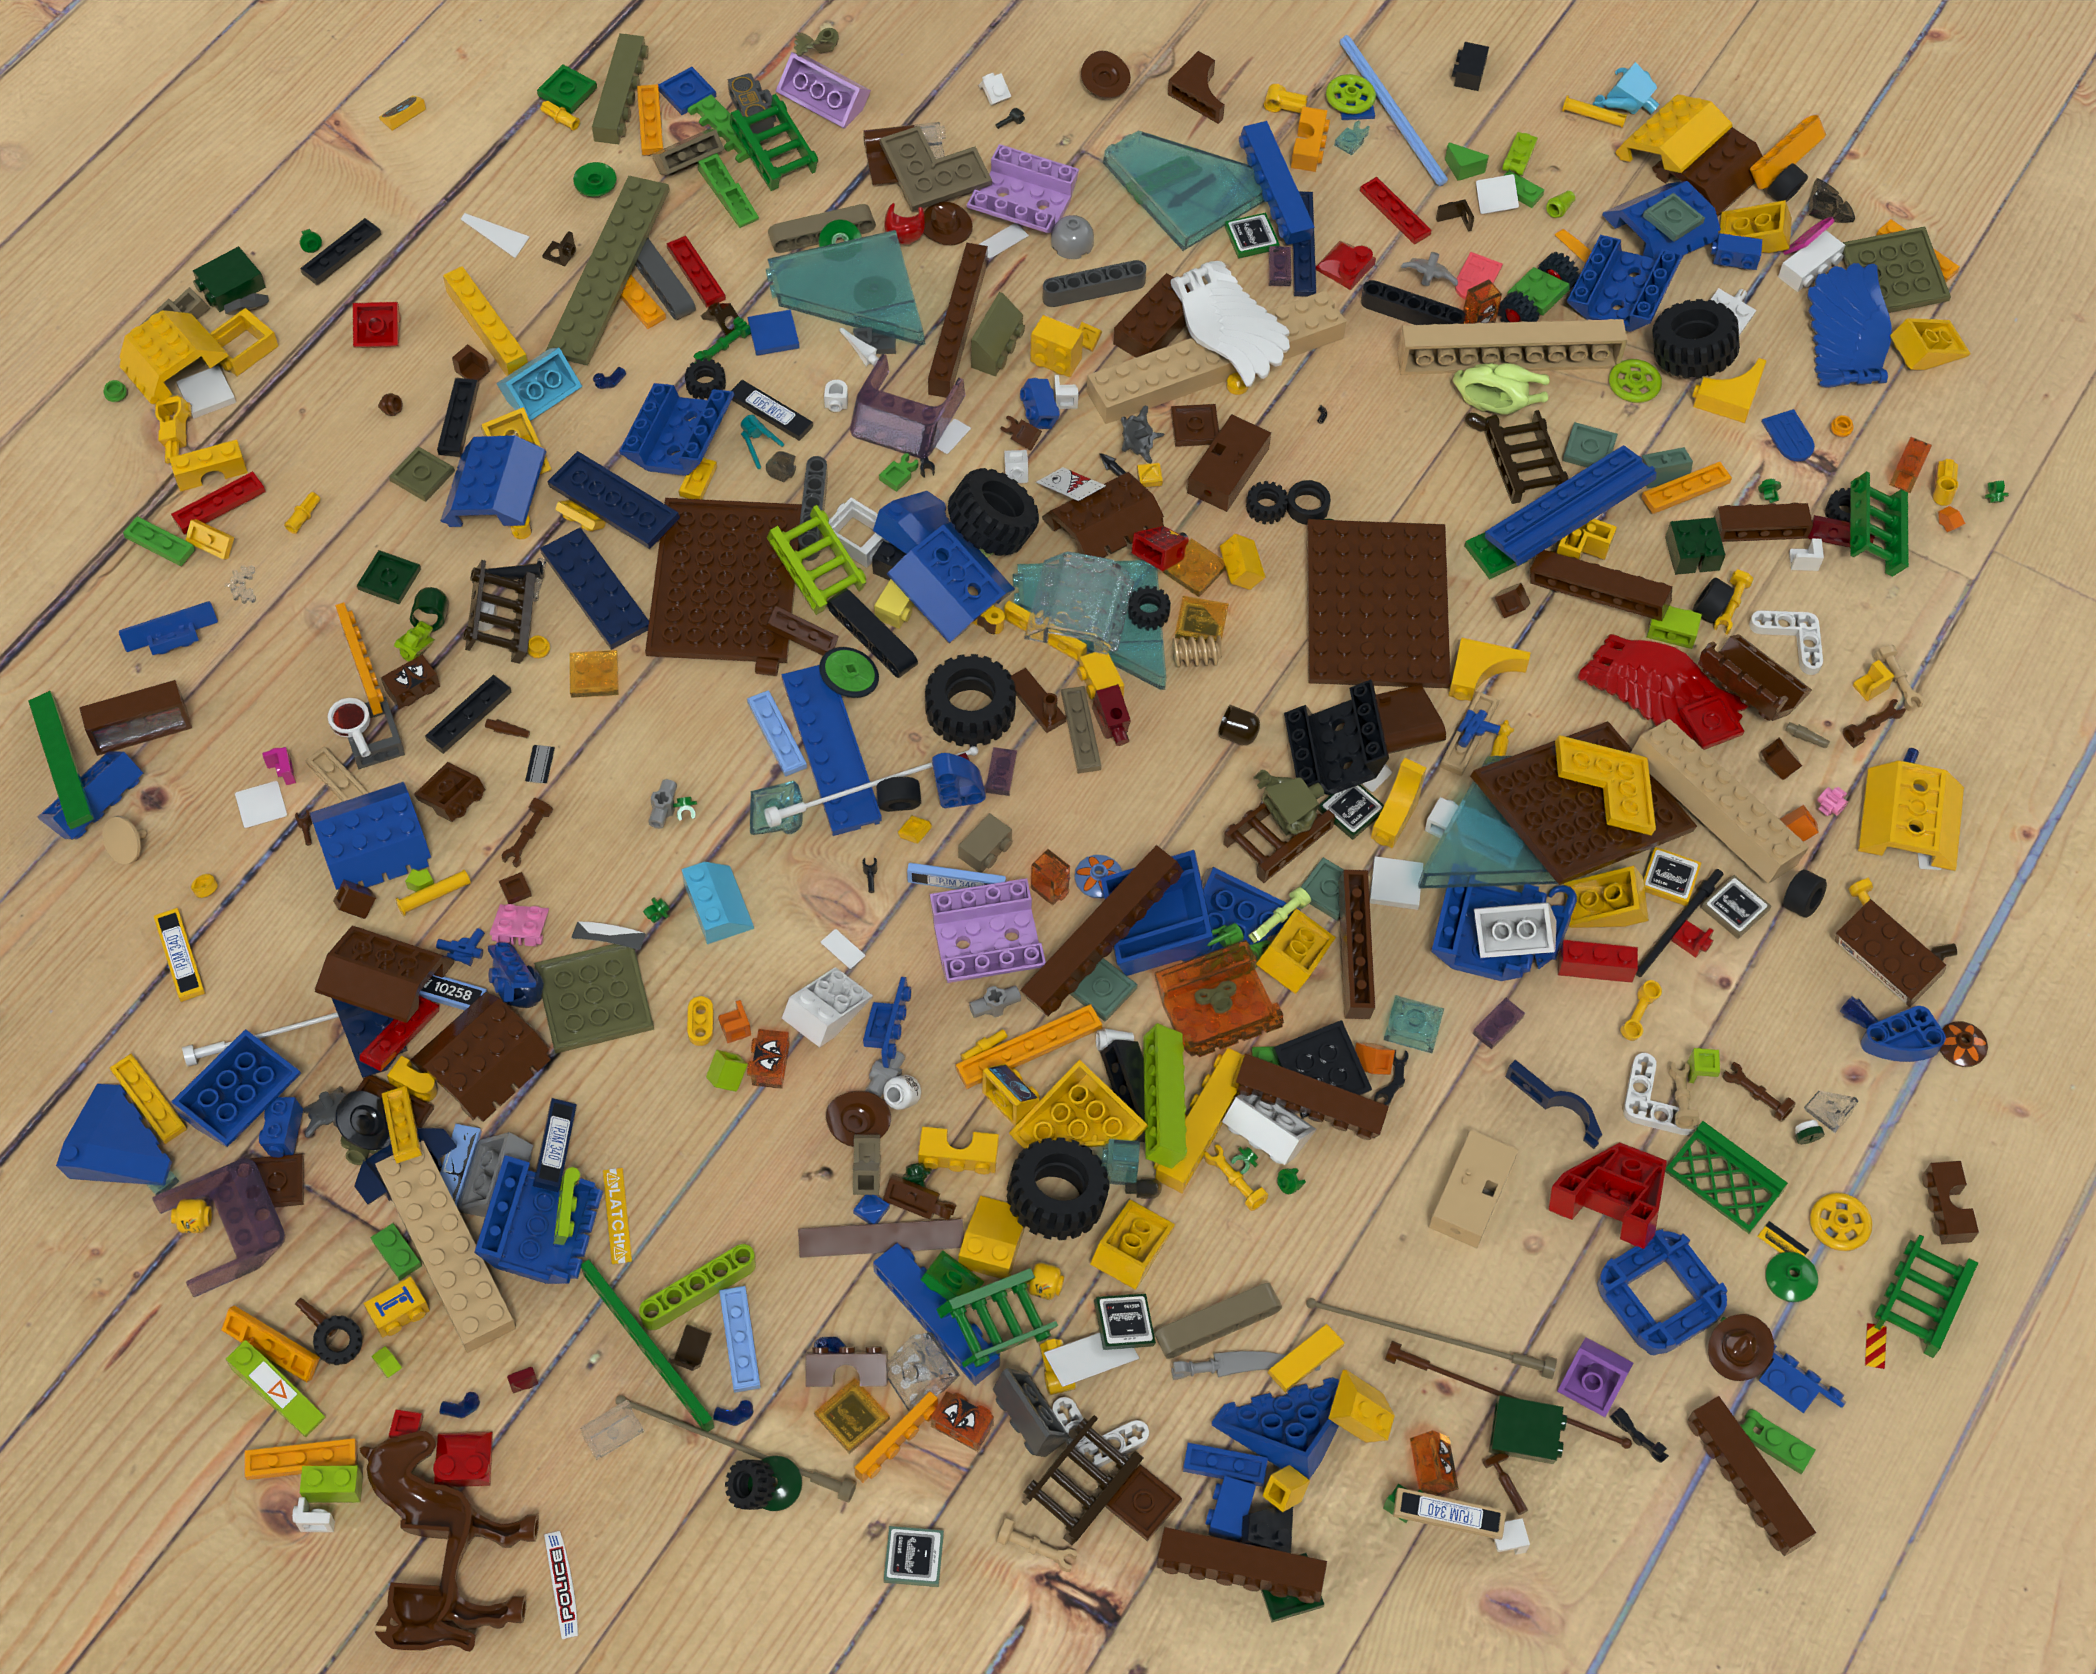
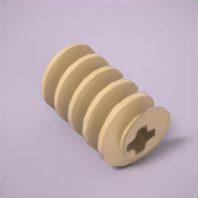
M1193 636L1189 637L1188 643H1186L1184 637H1180L1178 644L1173 637V657L1177 667H1180L1182 660L1185 661L1187 667L1190 666L1191 660H1194L1196 666H1199L1201 659H1203L1205 666H1208L1210 659H1213L1214 664L1217 665L1219 658H1222L1221 636H1217L1216 642L1212 636H1208L1206 643L1202 636L1198 637L1197 643Z

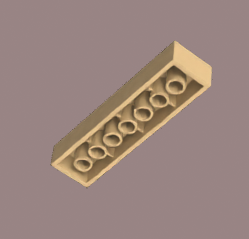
M1668 719L1639 737L1630 753L1647 757L1649 773L1765 882L1771 883L1798 865L1809 846L1672 720Z
M421 1141L419 1143L422 1156L396 1164L392 1155L375 1163L462 1344L466 1352L469 1353L515 1330L516 1327L484 1260L474 1253L476 1244L424 1141Z

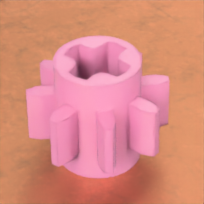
M1829 787L1826 788L1817 800L1821 804L1818 810L1826 816L1832 813L1838 816L1848 804V801L1844 799L1847 793L1839 787H1835L1833 790Z

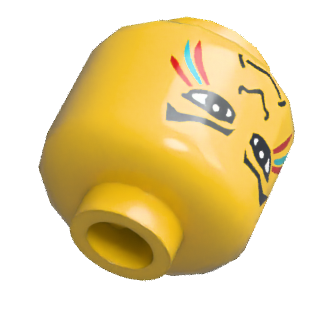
M182 1199L179 1201L177 1208H172L171 1223L176 1224L180 1233H203L206 1227L211 1226L212 1208L207 1206L205 1200Z
M1041 1262L1037 1263L1034 1269H1031L1035 1278L1027 1283L1029 1285L1028 1291L1033 1296L1052 1300L1055 1295H1060L1065 1276L1061 1275V1270L1058 1267Z

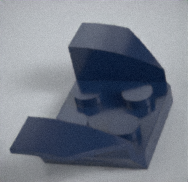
M332 998L362 1078L387 1071L396 1057L382 1071L359 1061L360 1054L394 1019ZM405 1046L398 1054L408 1051L407 1047Z
M417 1128L419 1142L424 1141L440 1172V1168H442L440 1158L457 1148V1145L444 1129ZM392 1145L381 1149L367 1158L366 1161L363 1160L354 1187L367 1205L383 1195L389 1201H392L375 1163L393 1155Z

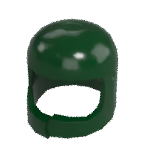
M434 587L421 589L414 599L409 619L411 624L416 628L419 623L413 615L419 609L426 614L438 615L437 622L431 625V627L433 628L432 632L440 629L445 622L448 609L446 594Z

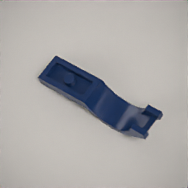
M1516 1059L1509 1065L1505 1076L1508 1080L1545 1110L1558 1106L1573 1110L1580 1116L1585 1125L1586 1134L1583 1141L1593 1149L1598 1146V1140L1602 1137V1132L1592 1108L1584 1098L1572 1092H1555Z

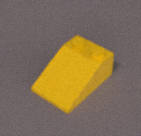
M1786 200L1724 211L1721 214L1720 233L1762 239L1761 252L1764 253L1790 249L1792 217Z
M1907 318L1890 335L1895 348L1900 351L1906 366L1911 370H1927L1968 357L1971 354L1950 320Z
M524 407L481 424L484 436L515 435L541 447ZM546 456L540 475L552 470Z
M1634 865L1564 883V885L1571 887L1577 895V902L1569 924L1570 928L1626 927L1649 921L1644 880Z
M1296 908L1259 958L1256 965L1296 994L1311 976L1336 937Z
M980 1196L959 1252L960 1264L970 1271L1000 1279L1011 1276L1025 1227L1018 1223L1019 1217L1012 1215L1010 1211L1011 1205L1007 1202Z
M1129 1200L1099 1242L1090 1265L1136 1290L1152 1266L1175 1224L1138 1203Z

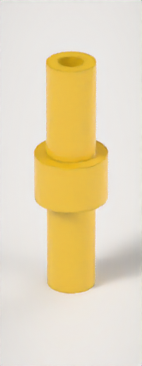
M1002 1029L989 1038H982L976 1042V1046L961 1054V1059L964 1061L991 1049L1008 1038L1006 1032Z

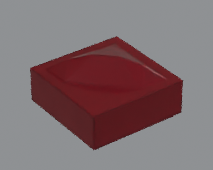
M528 1367L507 1376L513 1394L538 1385L533 1367Z

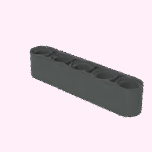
M647 238L635 263L637 269L674 320L696 311L694 301L649 238Z
M1133 260L1046 279L1043 283V303L1048 307H1058L1141 289L1146 283V265L1142 261Z
M813 456L806 463L800 524L811 519L810 513L814 506L817 505L820 510H825L828 473L827 461L821 456ZM817 526L798 536L799 551L822 539V534ZM820 551L812 554L804 560L811 561L816 559L819 556Z

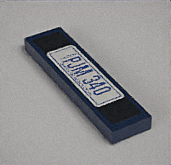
M554 1098L551 1099L533 1182L534 1187L559 1192L577 1104Z

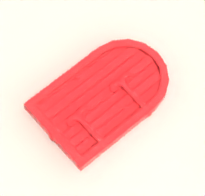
M1470 252L1456 278L1458 280V285L1455 286L1457 294L1468 301L1484 299L1491 291L1503 264Z

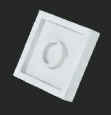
M219 365L176 381L183 398L192 405L191 415L193 419L236 403L235 397Z
M1375 856L1370 903L1418 910L1423 863Z

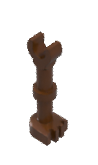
M1893 699L1881 713L1867 717L1866 721L1858 726L1850 724L1843 729V736L1855 748L1866 739L1864 737L1865 732L1870 729H1877L1882 722L1888 719H1900L1906 709L1896 710L1894 707L1898 700Z
M535 797L529 805V810L534 813L528 824L524 825L520 830L521 835L514 846L502 853L501 858L504 863L507 862L509 857H515L512 862L515 868L521 864L520 856L529 839H533L535 836V829L542 818L549 817L553 812V808L549 804Z
M1733 1062L1730 1068L1736 1074L1724 1071L1723 1079L1726 1082L1744 1087L1753 1094L1752 1097L1755 1100H1761L1775 1111L1774 1117L1780 1122L1784 1121L1793 1111L1796 1104L1795 1101L1788 1097L1780 1103L1766 1092L1767 1089L1762 1085L1758 1086L1748 1079L1738 1063Z

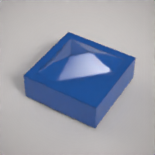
M865 1195L854 1208L853 1214L868 1224H878L889 1210L890 1204L876 1195Z

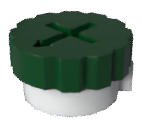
M1816 1120L1806 1121L1795 1127V1137L1800 1145L1815 1142L1825 1135L1823 1128L1818 1125Z

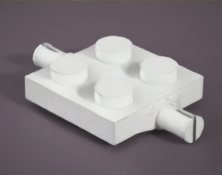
M1718 288L1711 300H1714L1717 304L1719 302L1724 304L1734 312L1738 319L1740 336L1756 310L1742 302L1747 296V292H1743L1744 289H1739L1738 293L1733 297Z

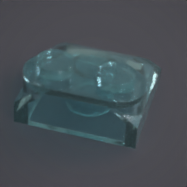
M795 781L751 791V835L777 831L793 834L800 829L803 821V812L781 819V825L772 828L768 825L764 814L766 808L776 806L779 810L803 802L799 785Z
M1396 995L1384 1040L1433 1053L1444 1008Z

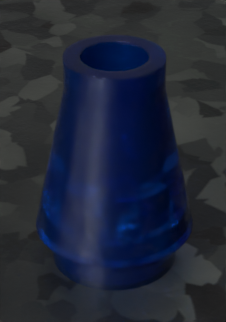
M1853 996L1840 1009V1012L1844 1014V1018L1866 1029L1879 1021L1859 998L1856 999Z

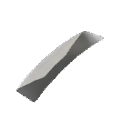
M577 922L571 938L608 942L640 950L646 934L615 925Z

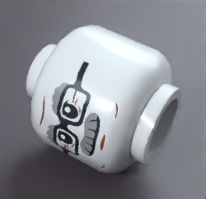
M910 1075L893 1077L884 1086V1099L891 1108L896 1110L912 1107L917 1104L921 1097L920 1084Z

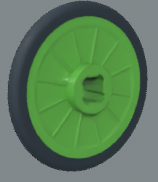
M837 647L826 652L821 658L819 665L820 675L825 684L837 694L849 698H860L871 694L876 689L879 682L878 669L871 658L863 652L850 647Z

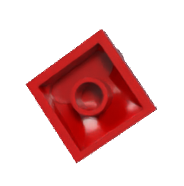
M1339 241L1316 266V271L1352 290L1375 265L1376 258L1373 257L1372 250L1366 246L1354 247Z
M398 302L353 303L354 348L399 346V322L401 316Z
M493 1432L438 1433L436 1460L433 1465L435 1474L434 1484L448 1487L491 1486Z

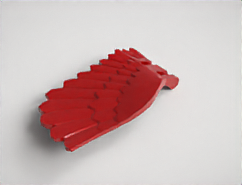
M1609 634L1605 639V644L1601 645L1593 655V660L1588 661L1578 674L1579 681H1585L1590 686L1595 685L1597 689L1601 691L1606 690L1610 695L1616 694L1623 703L1628 702L1632 709H1639L1644 718L1647 720L1652 719L1655 726L1668 719L1672 720L1694 741L1695 739L1679 713L1680 708L1723 693L1738 721L1743 717L1738 712L1750 707L1744 704L1740 697L1716 687L1686 653L1673 646L1653 641L1628 640L1614 634Z

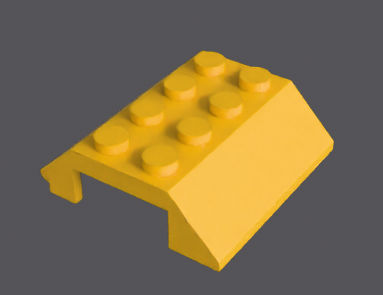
M1677 94L1627 138L1615 153L1620 157V160L1628 162L1633 160L1630 148L1659 154L1662 157L1665 170L1682 173L1731 129L1733 125L1712 101Z
M162 310L125 335L119 357L121 359L119 367L127 374L151 404H155L158 399L160 402H163L172 396L164 381L199 357L211 369L229 355L192 313Z

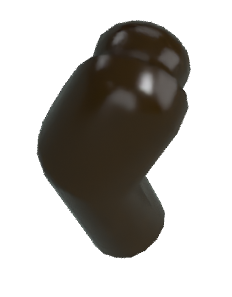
M1471 412L1465 417V422L1480 432L1485 431L1488 419L1496 418L1498 424H1500L1497 415L1485 418Z
M1955 943L1936 946L1930 950L1941 961L1945 957L1957 955Z

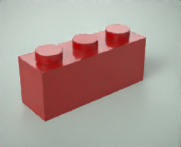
M1563 940L1558 953L1559 976L1632 983L1638 970V947Z

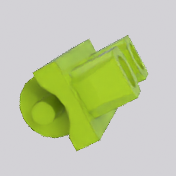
M420 621L416 628L409 629L406 634L397 639L394 647L400 648V654L403 659L411 661L432 645L434 639L430 637L433 628Z

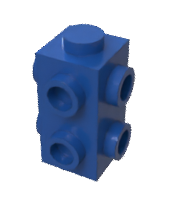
M1719 233L1717 241L1712 242L1710 254L1714 255L1713 264L1757 270L1761 258L1762 239Z
M1028 379L1020 390V399L1023 401L1026 410V418L1031 425L1038 429H1052L1060 416V411L1056 405L1054 391L1050 386L1049 380Z
M277 1097L264 1111L265 1123L263 1130L259 1133V1143L267 1154L272 1157L280 1158L283 1155L294 1154L303 1114V1108L295 1097Z

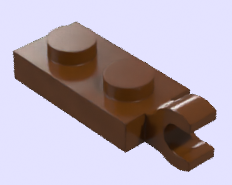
M895 1175L890 1177L883 1198L889 1204L929 1220L934 1214L949 1220L951 1215H954L957 1206L951 1202L938 1201L940 1193Z

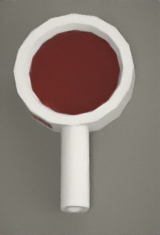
M345 698L334 703L328 713L330 728L341 737H353L361 756H369L371 752L362 735L370 723L368 707L364 702L356 698Z

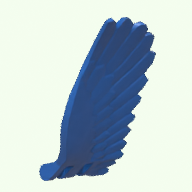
M1853 263L1846 270L1835 266L1829 270L1828 274H1819L1815 280V286L1808 289V299L1813 304L1808 310L1814 319L1811 327L1817 333L1813 337V341L1818 344L1815 346L1814 351L1819 357H1816L1814 360L1817 365L1814 370L1818 374L1817 378L1822 380L1819 385L1822 387L1849 385L1850 382H1856V384H1871L1875 381H1878L1879 384L1887 383L1888 373L1883 368L1892 339L1890 337L1892 326L1879 285L1877 265L1869 264L1864 268L1859 263Z

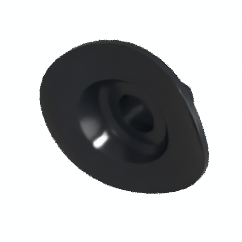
M353 1091L345 1095L339 1102L335 1115L337 1128L341 1135L348 1142L362 1149L380 1150L391 1145L383 1100L365 1091Z

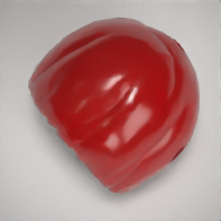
M892 203L885 215V231L888 237L897 244H912L924 232L925 216L923 208H918L919 213L916 216L902 217L894 213L895 203Z

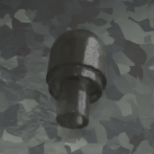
M1154 1178L1137 1179V1183L1125 1184V1194H1137V1198L1154 1199L1160 1195L1162 1190L1160 1182Z

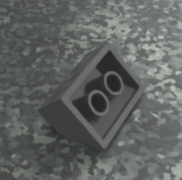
M1010 1368L1002 1371L993 1388L997 1396V1404L1003 1411H1007L1011 1417L1010 1424L1026 1440L1024 1442L1026 1449L1032 1455L1047 1457L1066 1442L1070 1436L1027 1372Z

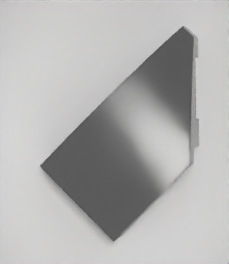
M253 293L224 305L225 314L236 315L244 308L251 311L268 303L269 298L268 295Z
M872 327L853 328L854 336L876 348V354H896L895 331L873 332Z

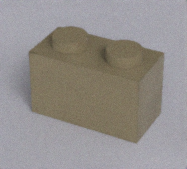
M989 813L958 845V858L977 872L982 873L986 868L989 869L995 864L997 856L1002 851L1006 852L1013 842L1012 829Z

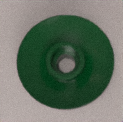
M782 1456L766 1457L762 1461L770 1465L768 1469L773 1470L772 1478H777L778 1484L775 1487V1492L771 1493L773 1496L772 1500L767 1501L768 1505L762 1508L768 1511L787 1509L796 1502L801 1493L802 1476L800 1470L788 1458ZM751 1476L748 1480L749 1493H751L753 1487Z

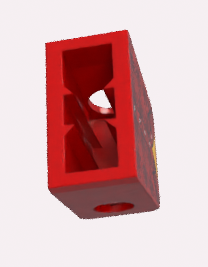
M1165 526L1134 533L1131 553L1159 570L1165 571L1184 559L1189 539L1186 533H1176Z

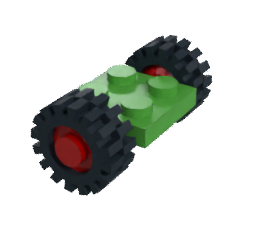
M1554 252L1539 264L1538 269L1533 267L1507 292V296L1498 304L1497 315L1501 316L1500 321L1505 323L1537 322L1539 314L1544 315L1576 284L1580 273L1577 272L1579 270L1578 267L1573 266L1575 262L1573 260L1570 262V257H1564V253L1558 254V252Z

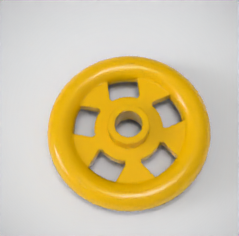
M1831 1193L1821 1197L1812 1207L1810 1214L1811 1228L1815 1236L1829 1248L1838 1251H1851L1861 1247L1869 1239L1872 1232V1218L1866 1206L1857 1198L1845 1193ZM1836 1203L1846 1204L1847 1210L1836 1209ZM1823 1210L1831 1212L1828 1220L1821 1218ZM1859 1214L1862 1223L1855 1224L1853 1215ZM1838 1218L1845 1219L1846 1223H1840ZM1828 1227L1838 1233L1835 1238L1825 1232ZM1853 1230L1857 1237L1849 1240L1845 1234Z

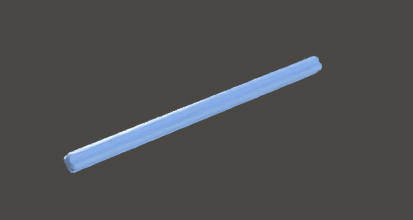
M1345 35L1340 39L1341 46L1363 78L1373 85L1376 97L1436 184L1443 186L1448 181V178L1353 40L1348 35Z

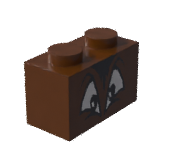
M423 654L381 677L384 690L399 710L405 706L412 705L419 698L433 693L440 687L437 673Z

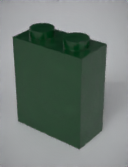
M239 246L193 270L195 276L193 283L199 292L203 291L210 306L214 305L219 312L224 310V305L266 288L261 272Z
M1499 1395L1495 1403L1489 1453H1501L1510 1457L1554 1464L1557 1458L1562 1457L1564 1443L1559 1440L1560 1432L1565 1431L1567 1415H1563L1564 1407Z

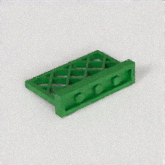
M1704 1121L1700 1123L1694 1134L1665 1170L1667 1174L1748 1234L1751 1233L1776 1199L1780 1197L1788 1184ZM1696 1140L1705 1146L1706 1155L1692 1156L1691 1146ZM1688 1152V1157H1683ZM1721 1158L1726 1161L1727 1171L1713 1172L1711 1159ZM1707 1160L1709 1172L1695 1174L1693 1161ZM1689 1161L1691 1174L1681 1175L1673 1168L1678 1162ZM1728 1175L1731 1188L1716 1189L1714 1176ZM1733 1175H1745L1748 1178L1749 1186L1734 1187ZM1710 1177L1712 1190L1702 1191L1699 1189L1696 1178ZM1764 1189L1772 1195L1767 1202L1756 1203L1754 1190ZM1750 1191L1752 1204L1737 1205L1735 1192ZM1732 1193L1734 1206H1722L1718 1203L1717 1194ZM1763 1207V1208L1760 1210V1212L1757 1213V1208ZM1753 1208V1221L1749 1225L1740 1219L1738 1210Z

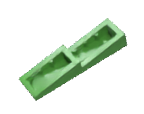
M718 153L698 161V171L739 228L759 220L757 213L739 183L734 182Z

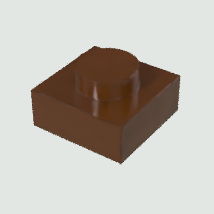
M522 872L499 881L508 904H514L532 896Z

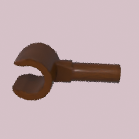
M306 810L307 816L300 819L298 812L295 814L298 827L303 831L305 845L309 846L312 844L309 832L312 819L309 811Z

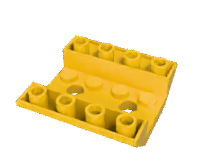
M1899 760L1868 768L1858 851L1883 856L1886 848L1892 847L1932 855L1931 866L1955 871L1957 867L1964 787L1947 770ZM1920 784L1924 787L1925 791H1917L1913 785ZM1909 825H1917L1921 832L1912 831Z

